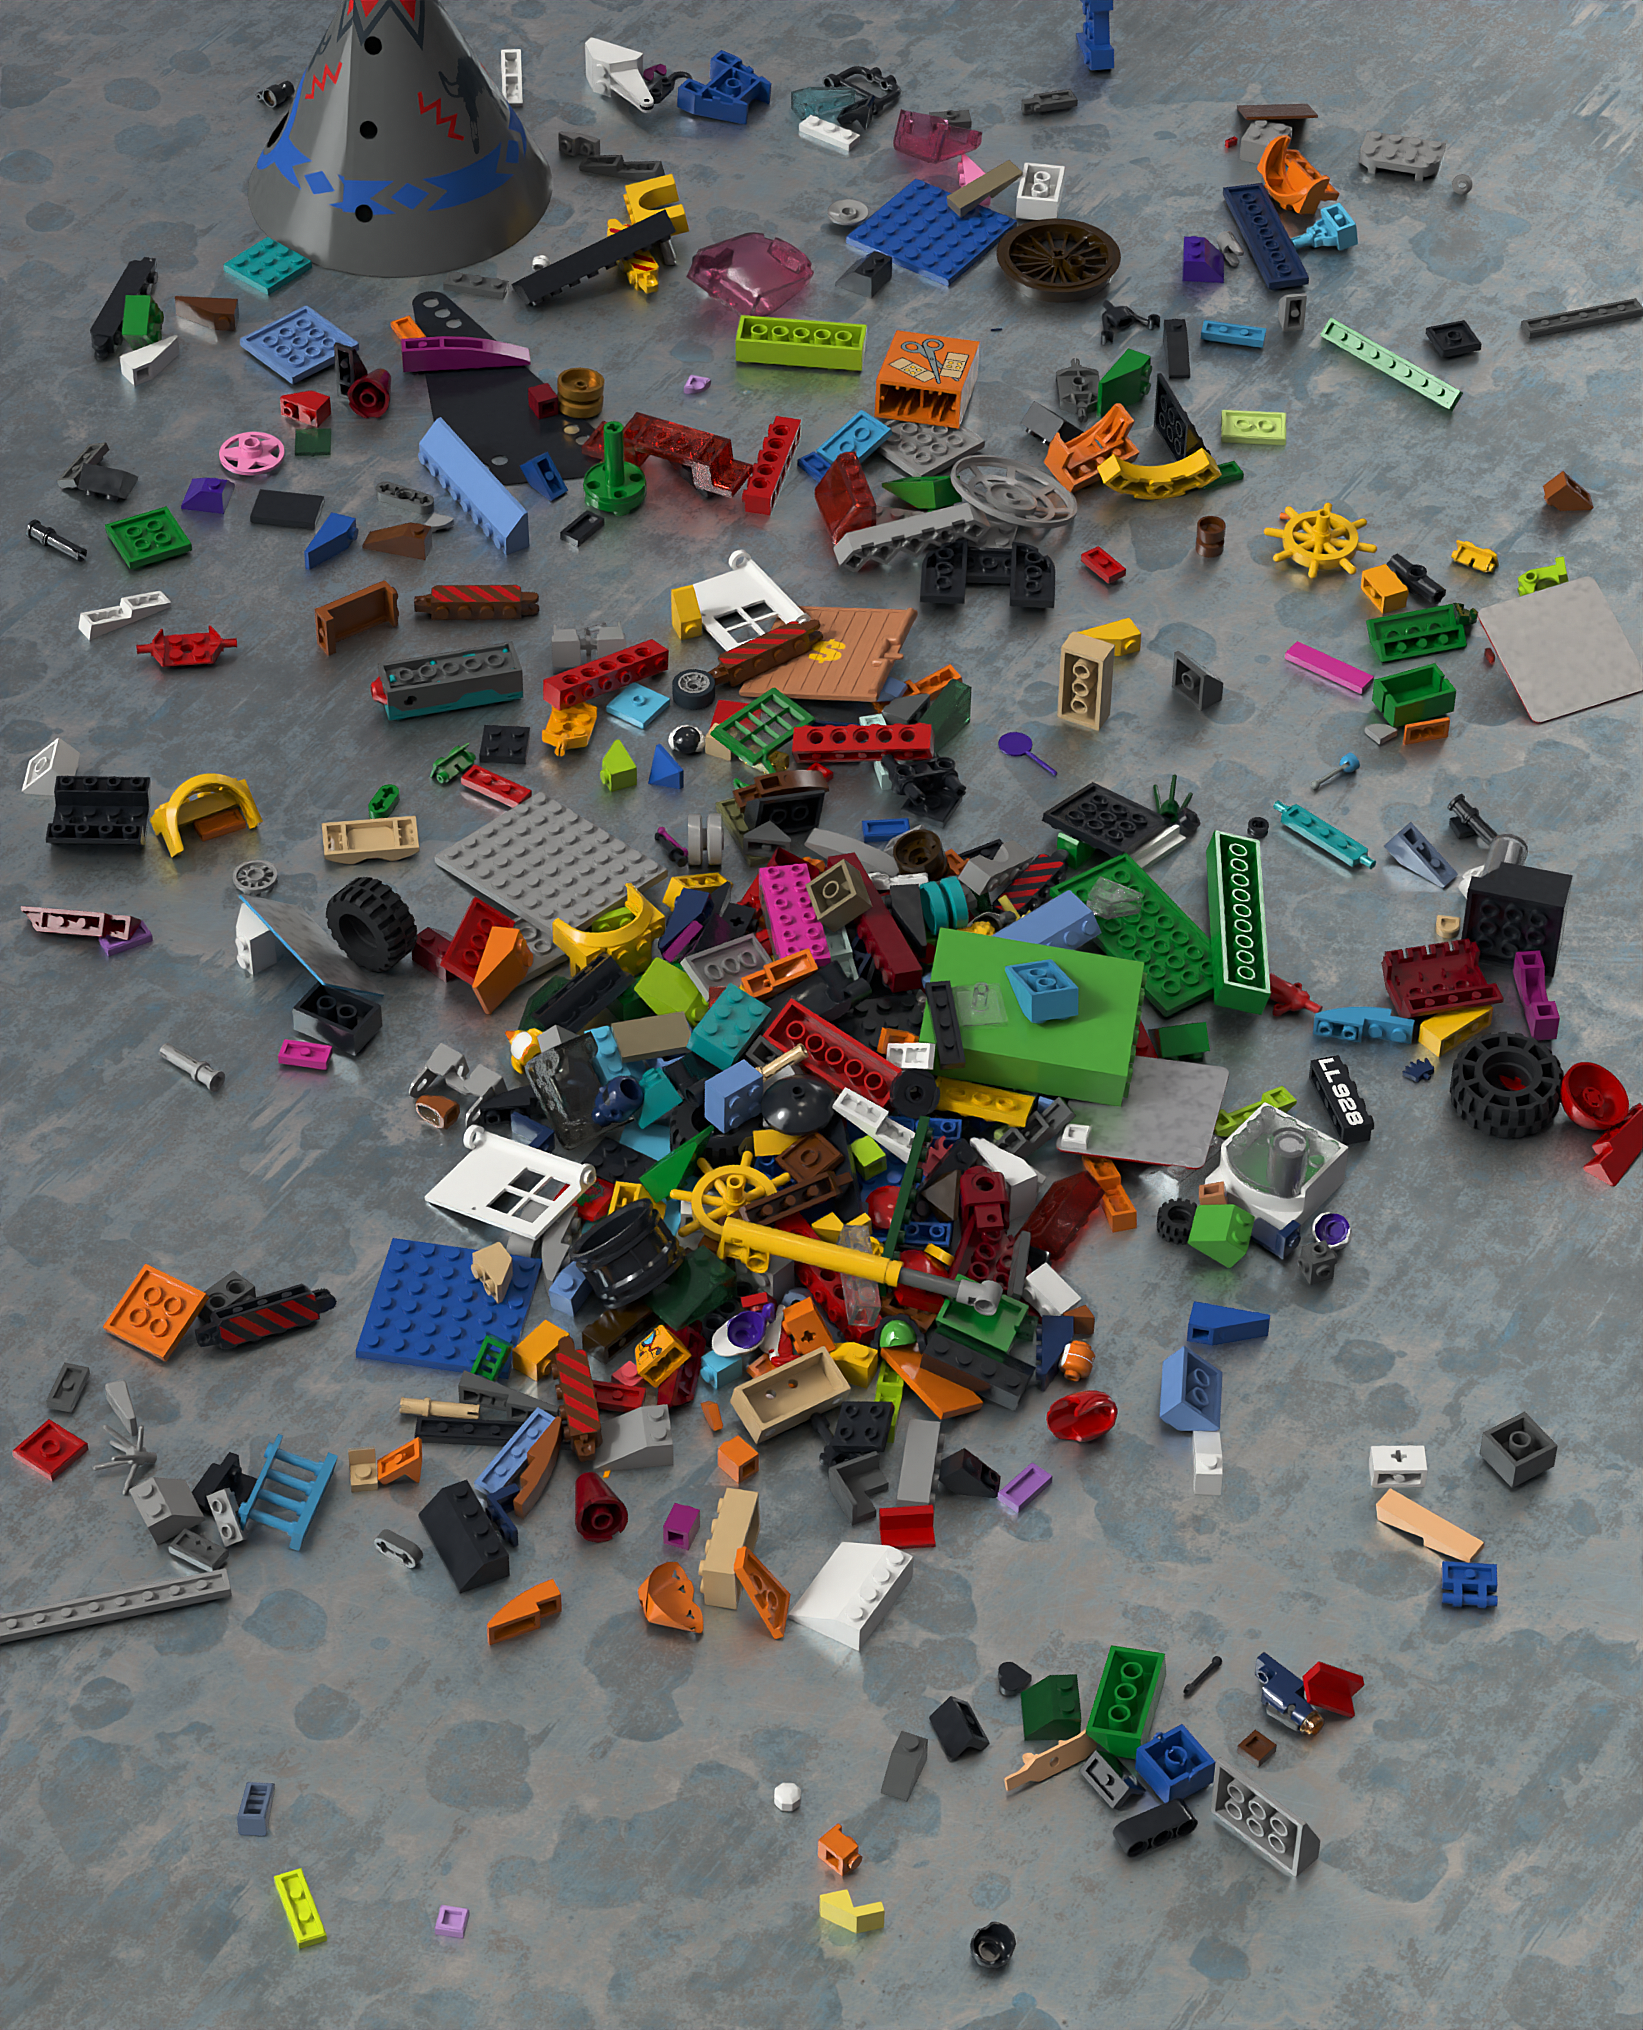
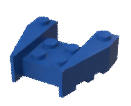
M1080 0L1083 3L1082 9L1083 14L1086 15V22H1083V32L1076 33V37L1084 56L1085 65L1087 64L1091 70L1113 69L1114 48L1110 45L1109 11L1113 10V0Z
M720 50L710 60L709 79L711 81L708 84L704 85L688 78L678 87V108L694 115L746 125L749 103L753 99H757L769 104L772 83L763 76L758 77L750 66H744L739 57Z

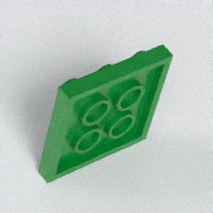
M167 506L105 524L106 533L130 569L192 551L191 542Z

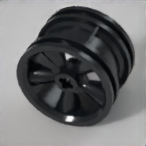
M648 1198L631 1202L603 1218L584 1233L569 1251V1257L572 1261L576 1262V1267L589 1281L597 1297L602 1299V1304L606 1309L622 1307L645 1295L667 1279L682 1264L686 1257L685 1249L679 1246L678 1239L668 1229L658 1210L653 1209L654 1205Z

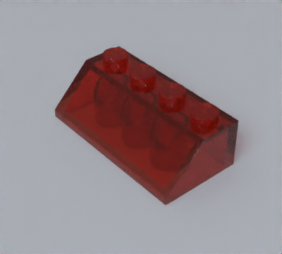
M1088 1170L1053 1182L1015 1235V1241L1022 1231L1031 1233L1030 1246L1050 1252L1049 1261L1059 1260L1065 1255L1067 1246L1077 1238L1079 1229L1089 1221L1088 1217L1091 1212L1099 1207L1100 1200L1106 1192Z

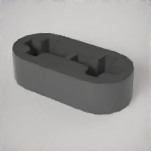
M384 1529L374 1539L376 1548L383 1555L408 1568H414L423 1558L422 1550L415 1543L391 1530Z

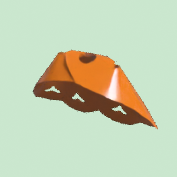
M666 1562L657 1566L638 1588L639 1601L646 1619L650 1623L702 1633V1612L692 1601L694 1587L678 1562ZM674 1570H676V1575L680 1578V1580H678L675 1577H672ZM682 1585H684L683 1590L685 1591V1593H683L682 1591L678 1590L679 1588L682 1587ZM689 1610H691V1615L694 1617V1619H692L691 1617H687Z

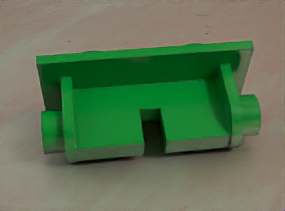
M467 742L462 747L456 746L446 758H438L432 765L433 770L429 777L432 778L437 775L440 783H447L459 774L455 766L463 772L473 765L476 756L474 753L467 751L469 743Z

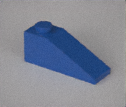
M331 512L304 551L305 569L310 570L348 549L351 543L358 537L359 530L356 528V518Z

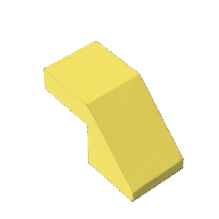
M848 1889L820 1895L819 1913L822 1918L856 1934L884 1928L885 1910L882 1901L853 1907Z

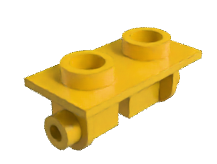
M1456 540L1457 550H1454L1451 555L1455 562L1469 566L1471 561L1474 560L1475 562L1472 567L1485 573H1492L1495 566H1499L1498 556L1494 551L1476 547L1469 541Z

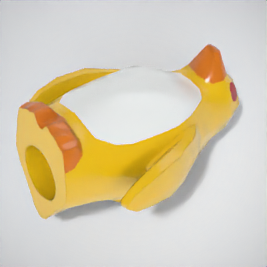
M533 1028L528 1031L515 1030L505 1032L511 1045V1064L518 1073L523 1075L525 1073V1066L533 1070L549 1068L545 1066L537 1036L542 1034L543 1031Z

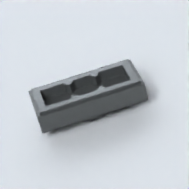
M969 110L929 112L932 130L970 128L972 125Z
M185 1528L168 1546L170 1553L208 1572L217 1570L229 1557L227 1549Z

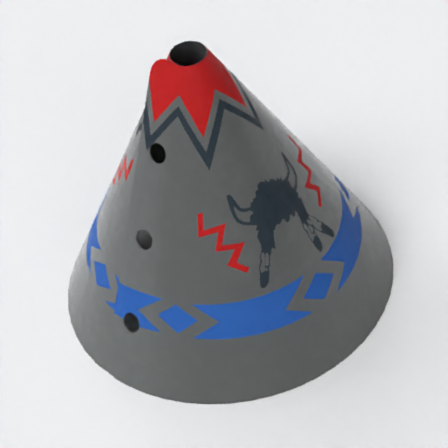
M343 0L299 81L291 108L272 132L251 172L247 195L252 215L265 234L276 242L311 260L313 264L327 269L362 276L413 277L464 268L491 258L516 244L538 224L545 214L552 195L553 179L550 166L544 154L439 0ZM372 121L376 124L378 132L373 139H366L361 135L360 126L363 122ZM365 204L372 209L373 217L369 222L363 223L357 219L355 211L359 205Z

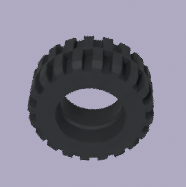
M372 877L355 878L332 896L327 904L326 918L328 919V929H331L332 932L331 936L339 944L338 947L345 951L350 960L356 961V964L360 967H366V970L381 972L392 968L414 949L418 930L417 925H414V916L410 914L407 904H404L401 900L402 897L398 893H394L389 885H384L382 881Z
M683 1099L674 1108L670 1118V1152L710 1125H713L705 1118V1104L695 1108ZM762 1112L756 1117H752L740 1124L737 1128L728 1131L733 1135L722 1138L711 1137L701 1158H705L713 1169L727 1165H740L742 1158L738 1148L746 1137L753 1136L754 1130H765V1127L763 1128ZM697 1165L692 1175L699 1178V1176L703 1177L705 1174Z

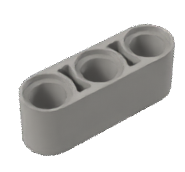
M530 1200L519 1218L533 1223L549 1206ZM512 1232L508 1240L507 1252L511 1255L535 1258L543 1242L545 1232L537 1240Z

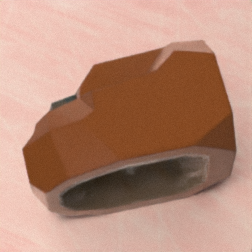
M424 1095L416 1101V1111L426 1122L437 1128L447 1130L457 1121L460 1114V1105L456 1101L444 1096Z

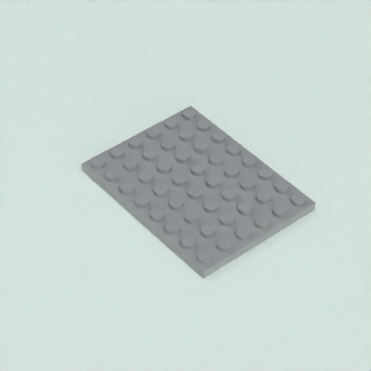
M538 792L520 805L515 806L435 856L437 865L553 937L552 922L555 919L559 918L571 927L583 931L590 927L592 922L625 904L627 901L626 883H632L642 894L668 877V870L542 792Z

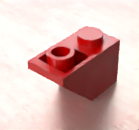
M311 390L282 395L280 397L281 415L318 428L331 415L330 397Z

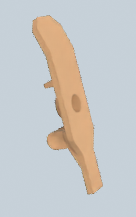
M1085 1729L1067 1741L1059 1740V1745L1039 1755H1033L1032 1753L1023 1754L1024 1766L1019 1771L1004 1778L1006 1790L1010 1791L1028 1781L1040 1782L1086 1759L1095 1751L1098 1743L1086 1734Z

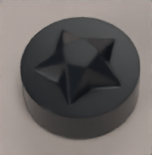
M1184 808L1178 813L1179 822L1187 830L1194 831L1200 826L1201 822L1194 811Z

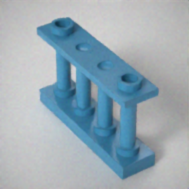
M278 1434L274 1444L269 1442L264 1457L267 1460L248 1502L241 1503L237 1517L241 1518L239 1525L242 1531H244L248 1519H252L287 1532L288 1536L292 1537L289 1548L299 1551L334 1473L338 1456L328 1452L325 1461H319L318 1463L280 1449L283 1435ZM275 1459L313 1472L317 1479L315 1482L311 1480L309 1483L271 1468ZM266 1479L305 1492V1496H308L307 1502L303 1500L298 1502L263 1489ZM257 1499H261L294 1511L300 1518L298 1522L294 1520L289 1522L256 1510L254 1506Z

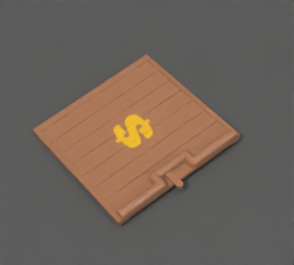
M798 606L811 619L819 620L820 628L817 630L822 632L823 639L811 645L812 650L746 680L739 691L740 696L760 697L771 688H776L788 698L877 702L895 661L904 658L903 654L899 652L918 616V612L913 608L903 610ZM777 616L770 631L785 624L779 616Z

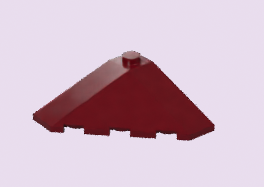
M973 1208L954 1255L955 1260L952 1266L949 1267L948 1279L955 1280L957 1274H961L980 1284L987 1280L994 1281L1001 1285L1003 1288L1002 1294L1007 1296L1013 1248L1016 1242L1012 1234L1007 1236L1004 1230L978 1232ZM994 1219L988 1220L989 1222H995ZM1027 1264L1025 1278L1033 1272L1029 1264ZM1021 1297L1019 1301L1029 1306V1313L1025 1321L1042 1324L1040 1313Z

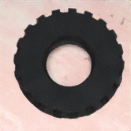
M1507 1032L1485 1034L1480 1039L1476 1038L1468 1043L1467 1047L1462 1048L1457 1055V1059L1454 1060L1450 1083L1451 1102L1454 1108L1457 1109L1458 1115L1463 1120H1466L1467 1124L1473 1129L1477 1128L1483 1134L1489 1136L1491 1134L1496 1135L1498 1138H1520L1526 1134L1531 1135L1538 1132L1540 1127H1546L1552 1121V1118L1557 1115L1561 1103L1560 1090L1564 1073L1557 1057L1552 1055V1051L1546 1045H1541L1535 1038H1528L1516 1032L1515 1034ZM1499 1075L1514 1081L1515 1077L1521 1079V1084L1526 1088L1518 1091H1504L1493 1087L1488 1082L1499 1079Z

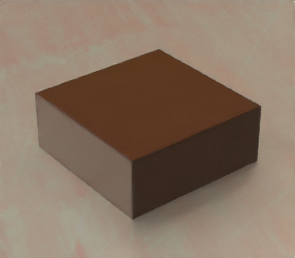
M1255 1729L1237 1745V1753L1259 1768L1276 1752L1277 1745Z

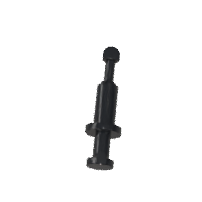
M655 833V840L662 842V847L668 853L669 860L672 862L676 861L678 867L686 866L688 859L682 856V849L675 847L669 840H665L660 833Z

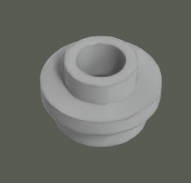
M1465 174L1457 175L1452 181V188L1457 194H1467L1472 189V180ZM1465 183L1466 186L1461 188L1459 187V184Z

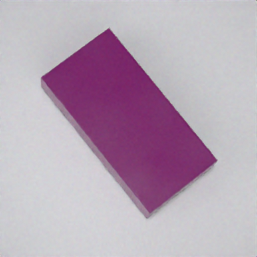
M695 920L692 921L662 954V957L671 963L703 926Z

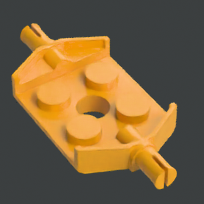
M582 702L559 711L552 706V712L546 729H542V741L555 746V754L557 756L559 754L563 756L565 750L569 748L586 747L597 719V707L587 702Z

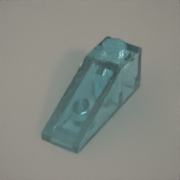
M807 87L791 92V109L801 121L810 115L817 117L840 111L844 107L855 103V89L849 87Z

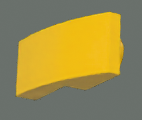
M774 1129L754 1130L755 1157L779 1155L801 1136L782 1134Z

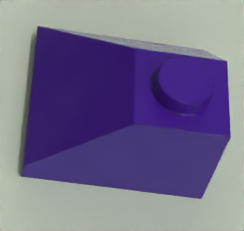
M194 478L181 504V509L224 514L235 484L229 480L218 478Z

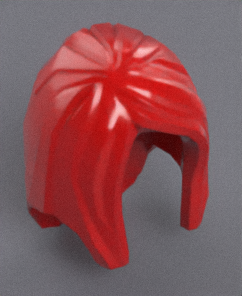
M1097 1390L1082 1391L1067 1395L1054 1402L1050 1406V1411L1047 1412V1426L1053 1435L1059 1439L1088 1442L1106 1434L1115 1426L1118 1409L1116 1403L1108 1394Z

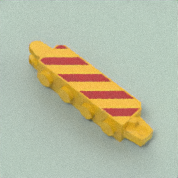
M616 218L609 219L607 222V237L631 225H622ZM640 249L634 252L636 256L627 261H624L623 258L617 260L622 272L626 273L629 283L633 284L637 291L644 290L647 294L658 291L659 266L648 250L642 252Z

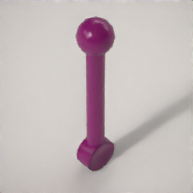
M665 827L658 828V833L669 840L675 847L682 849V856H688V850L685 847L682 848L667 833Z

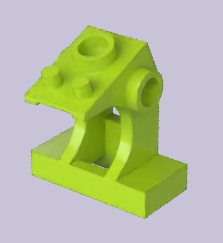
M1564 556L1555 558L1556 565L1531 569L1517 578L1519 584L1517 591L1519 595L1524 596L1535 591L1569 582Z

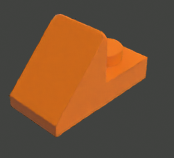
M417 1437L378 1459V1481L385 1486L406 1474L416 1483H419L422 1467V1439Z

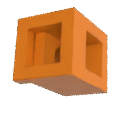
M836 1824L818 1839V1857L841 1876H844L850 1870L856 1869L862 1862L863 1857L858 1853L859 1846L852 1837L845 1836L842 1833V1826L840 1824Z

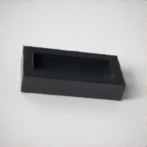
M586 510L560 532V539L579 547L605 525L604 518Z

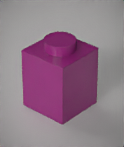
M674 1503L663 1525V1543L689 1551L700 1528V1510L688 1505Z

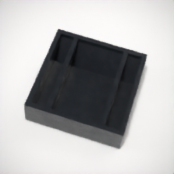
M901 993L870 997L830 1023L886 1059L887 1054L877 1052L882 1027L908 1031L920 1038L924 1014L915 994Z

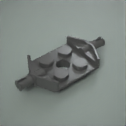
M1075 358L1071 360V367L1058 370L1056 372V382L1060 400L1059 409L1078 414L1079 422L1082 423L1083 417V422L1085 423L1088 420L1087 414L1097 411L1099 372L1096 369L1082 367L1077 358L1076 363Z

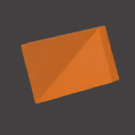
M1449 717L1405 725L1404 745L1447 738L1450 725Z

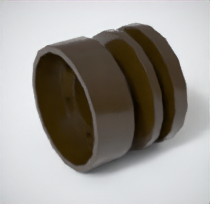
M925 829L913 830L897 840L893 847V856L900 875L927 873L929 882H936L950 876L951 868L937 834Z

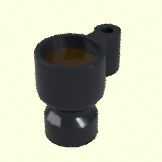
M284 81L279 85H272L256 93V98L264 100L272 108L283 103L285 98L294 95L295 89L290 81Z

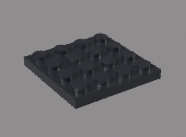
M1092 782L1044 812L1042 821L1054 829L1070 834L1072 838L1080 839L1093 848L1109 853L1110 856L1115 858L1119 855L1122 856L1125 852L1127 854L1131 853L1169 827L1171 819Z

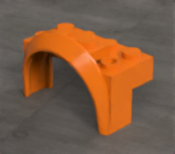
M1116 403L1100 421L1076 438L1064 443L1060 438V434L1056 433L1049 444L1048 454L1044 463L1059 483L1074 493L1102 479L1097 467L1113 454L1128 463L1135 462L1140 451L1127 436L1135 421L1121 403ZM1095 439L1099 441L1100 445H1101L1104 449H1101V448L1099 447V445L1095 442Z

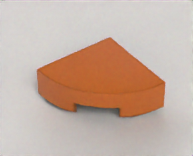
M712 1401L701 1403L704 1416L712 1430L722 1429L723 1423L718 1404Z

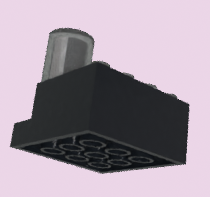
M1513 834L1498 835L1492 839L1482 876L1471 877L1461 939L1469 938L1470 944L1476 942L1480 950L1479 963L1508 969L1514 968L1516 952L1540 950L1545 966V976L1554 977L1563 941L1573 875L1525 866L1528 855V846L1525 841Z

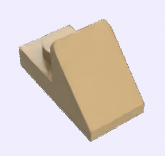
M375 1446L348 1448L351 1492L378 1490Z

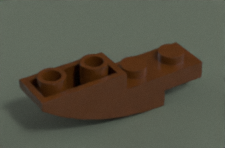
M789 770L755 777L754 784L733 790L732 792L740 813H744L747 801L816 790H824L826 793L829 792V787L822 772Z

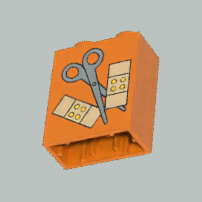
M896 330L876 379L874 417L959 429L978 379L980 342Z

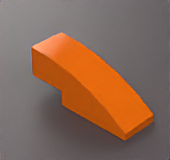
M807 948L766 964L762 970L742 977L741 985L744 992L762 1002L808 978L818 971V967L810 949Z
M550 1579L524 1591L501 1608L487 1623L489 1645L541 1628V1618L561 1612V1593L554 1580Z

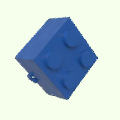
M1181 1724L1164 1734L1162 1732L1156 1733L1153 1740L1138 1747L1135 1769L1161 1800L1166 1803L1177 1798L1184 1799L1213 1783L1216 1762L1187 1728Z

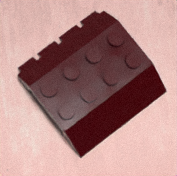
M1469 938L1451 941L1452 951H1450L1448 942L1429 944V954H1427L1425 945L1405 949L1406 958H1404L1402 949L1385 951V956H1383V961L1381 962L1385 988L1399 1017L1412 1018L1503 1003L1504 998L1497 984H1487L1478 966L1480 950L1476 942L1470 944Z

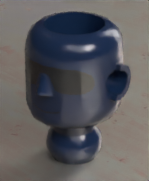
M621 1075L613 1078L607 1085L599 1088L600 1091L595 1097L596 1106L592 1110L591 1117L593 1122L600 1127H607L612 1123H622L628 1120L643 1104L644 1092L642 1087L635 1079L629 1076Z

